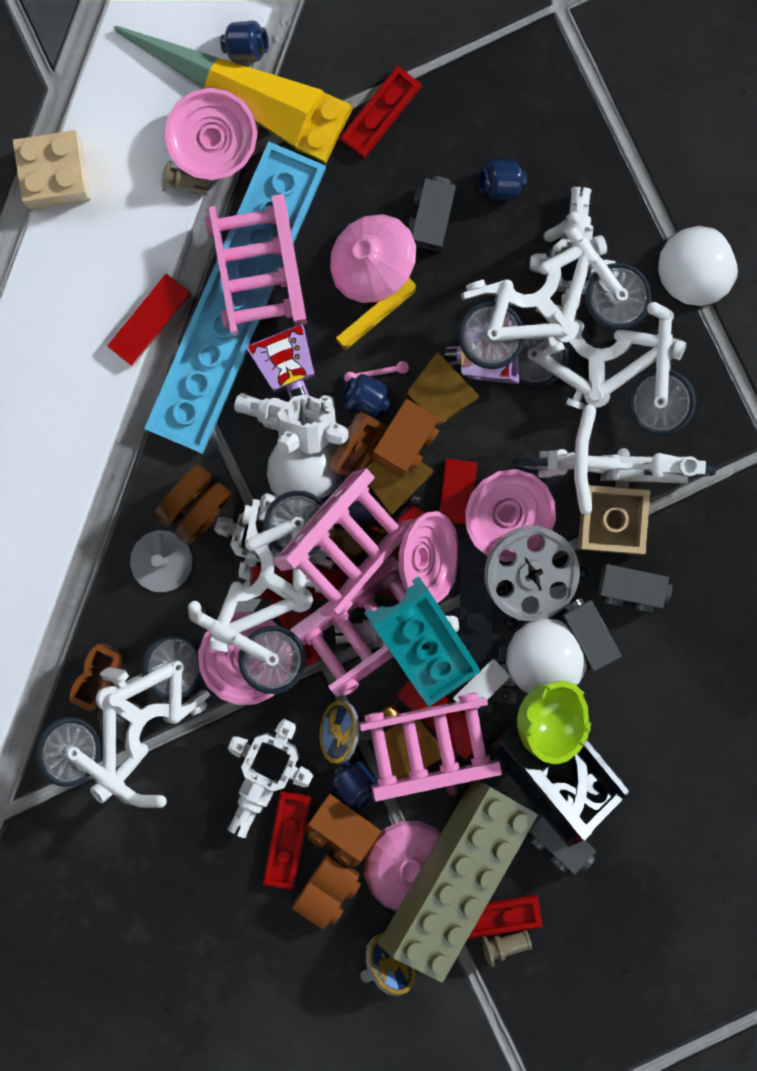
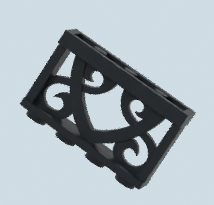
M517 721L487 747L568 847L584 841L592 833L591 831L630 794L629 790L624 786L623 780L614 774L605 763L600 752L595 750L587 740L580 752L571 758L574 771V787L566 783L552 784L546 776L549 763L539 759V768L533 761H537L538 758L532 755L524 747L523 743L519 744L514 737L519 733ZM593 784L605 796L602 803H594L586 798V795L595 796L599 794V792L594 790ZM559 791H564L569 794L565 796L566 800L562 797ZM583 807L595 811L585 822L579 817Z

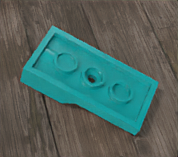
M418 576L412 580L414 584L406 589V595L399 604L393 607L381 606L375 611L370 608L364 613L427 706L430 707L479 674L481 670L426 585Z

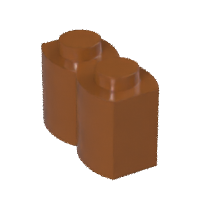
M104 643L94 646L86 657L84 673L76 679L71 688L70 702L90 712L98 709L99 707L96 702L97 693L102 687L110 686V681H104L100 673L106 668L121 669L124 653Z
M327 852L294 901L292 909L322 930L328 924L334 926L343 912L339 908L346 897L351 900L361 885L357 882L359 873L351 867L341 864L333 855Z

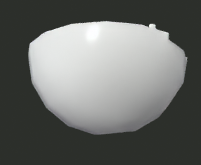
M695 226L683 229L668 239L660 253L658 272L662 285L672 297L685 304L703 306L719 301L730 292L737 279L738 268L730 245L719 231L714 228Z
M328 443L320 452L306 454L297 450L290 454L280 452L278 445H276L268 459L267 477L273 493L278 497L290 491H306L320 499L332 494L347 478L333 471L328 466L338 449V445ZM294 497L282 503L295 510H302L314 502L303 497Z
M542 618L526 623L515 632L507 648L506 666L511 679L521 690L527 693L533 688L551 681H566L577 685L587 669L586 659L576 638L568 626L558 619Z

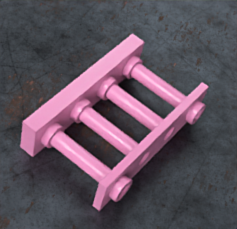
M284 194L272 196L273 205L267 206L268 210L218 218L216 207L211 206L209 207L210 217H205L208 236L214 235L226 310H221L224 329L230 328L233 337L239 336L237 324L286 315L287 318L293 317L295 326L307 324ZM270 222V225H277L278 237H273V241L224 249L221 235L223 230ZM273 253L276 256L282 255L284 267L278 268V272L229 280L226 263L228 261ZM279 284H281V287H288L289 299H284V303L239 311L234 309L232 293Z
M367 468L352 472L273 560V563L281 571L300 569L329 600L320 611L323 616L342 615L352 606L353 602L351 599L393 550L401 546L404 533L409 524L414 521L409 519L396 523L369 494L367 486L375 477ZM354 501H359L388 532L378 545L349 515L350 511L348 508ZM334 523H339L369 555L358 568L329 538L330 533L328 530ZM314 546H320L349 577L338 591L309 561L310 556L308 553Z
M391 556L381 564L351 599L353 604L344 614L323 616L320 613L325 607L323 605L290 629L301 640L303 646L305 644H312L333 674L336 681L328 687L337 697L341 694L346 696L358 688L360 680L394 657L386 645L372 653L348 619L350 616L348 613L358 606L360 608L364 607L366 611L370 608L373 611L378 609L379 606L374 601L375 594L384 587L391 590L399 603L404 599L406 590L400 582L399 563L394 556ZM332 625L339 627L362 660L360 664L348 672L345 671L322 638L324 635L323 631Z
M477 692L460 695L458 696V702L386 717H384L383 712L365 715V721L359 722V729L361 731H371L380 776L377 779L378 784L371 785L374 800L380 801L502 775L500 762L496 759L491 760L490 755H486L477 707L488 705L487 698L478 697ZM461 710L465 711L474 756L471 759L472 764L459 766V762H455L446 719L447 713ZM433 716L442 765H440V771L428 773L427 768L423 767L414 720ZM402 723L411 771L408 772L409 777L396 779V775H392L383 731L384 726Z

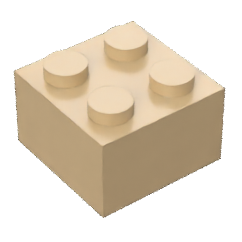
M76 130L13 139L21 199L29 210L90 200L82 141Z
M589 485L592 512L588 515L580 513L578 550L633 555L646 554L650 490Z

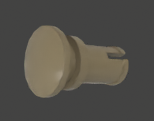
M168 160L162 174V191H166V187L171 186L174 187V191L183 189L207 195L210 180L194 178L179 168L171 167L172 161Z
M527 930L502 938L497 935L493 937L492 941H488L486 936H482V951L491 968L495 966L494 960L505 961L507 956L532 950Z

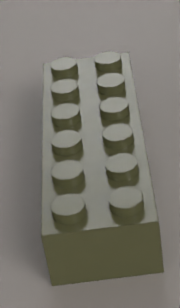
M481 780L471 781L378 945L392 958L443 983L538 814Z

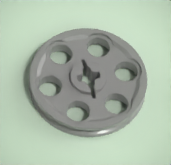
M541 526L516 528L501 537L489 552L484 569L486 589L493 602L507 615L523 621L547 619L559 613L573 598L580 577L578 558L569 542L553 530ZM533 534H539L542 537V546L535 551L529 550L527 547L528 538ZM505 549H512L515 554L513 562L509 565H501L499 562V555ZM558 551H565L568 556L566 564L562 567H555L552 563V557ZM527 563L535 570L539 569L535 573L537 584L529 577L525 578L529 574ZM503 580H509L512 583L511 592L506 596H499L496 592L498 583ZM555 582H562L565 586L563 595L558 598L551 597L549 593L551 585ZM533 596L537 599V607L532 612H524L521 606L523 600Z

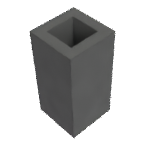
M433 176L432 180L425 178L424 186H417L413 205L419 206L417 217H410L408 229L411 231L416 247L438 252L442 250L456 185L450 184L451 180L439 176Z
M605 564L603 565L597 596L605 597L604 603L623 607V602L626 601L636 603V610L654 613L655 607L663 608L664 602L669 603L673 586L668 584L669 577Z
M579 598L565 606L567 612L563 613L561 617L576 638L591 671H596L622 657L592 600L584 602L582 598Z
M540 812L538 813L536 820L529 830L531 834L527 839L540 851L546 847L554 855L550 860L562 872L565 873L569 869L575 875L579 870L581 872L586 871L595 860L593 855L596 853V850L586 840L568 847Z

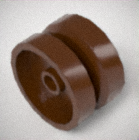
M199 464L194 466L172 488L153 515L166 527L175 524L183 517L175 529V535L186 545L191 544L213 524L233 495L221 483L214 484L204 493L211 482L212 475Z

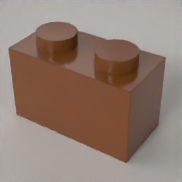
M406 399L373 451L371 459L401 478H404L407 471L414 473L423 459L419 455L423 445L425 444L430 447L439 433V430L435 428L439 418Z
M331 794L325 798L303 830L309 834L307 838L313 844L321 848L326 846L334 852L333 856L338 862L345 866H350L351 864L354 867L361 863L382 832Z

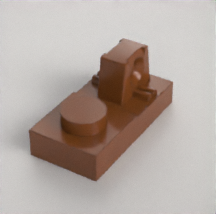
M362 412L355 415L352 423L347 428L349 431L347 441L339 445L328 464L333 471L346 477L352 472L366 467L373 451L388 429L385 423Z

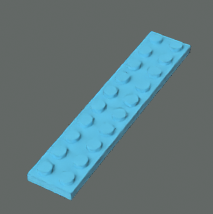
M268 141L237 215L268 210L267 206L273 205L272 196L284 194L294 245L325 173L326 165ZM270 222L230 229L223 245L224 249L273 241V237H278L277 225H270ZM275 253L226 262L229 280L278 272V268L284 267L282 255L276 256ZM218 259L144 428L149 432L201 454L206 449L247 354V346L251 344L261 321L256 320L237 324L239 336L233 337L230 328L224 329L221 310H226ZM276 285L232 293L235 311L267 306Z

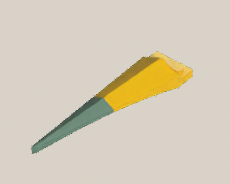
M114 26L118 34L174 68L204 89L227 90L239 97L250 109L257 124L298 152L322 163H327L353 110L351 104L326 94L323 90L123 27Z

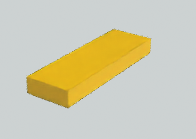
M410 277L395 294L379 301L336 337L337 343L343 350L351 347L415 293L416 285Z

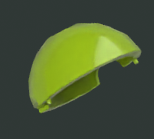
M551 681L533 688L520 705L517 715V729L521 741L532 755L543 762L556 765L569 761L580 752L588 738L589 731L591 730L588 706L583 696L584 692L576 684L566 681Z

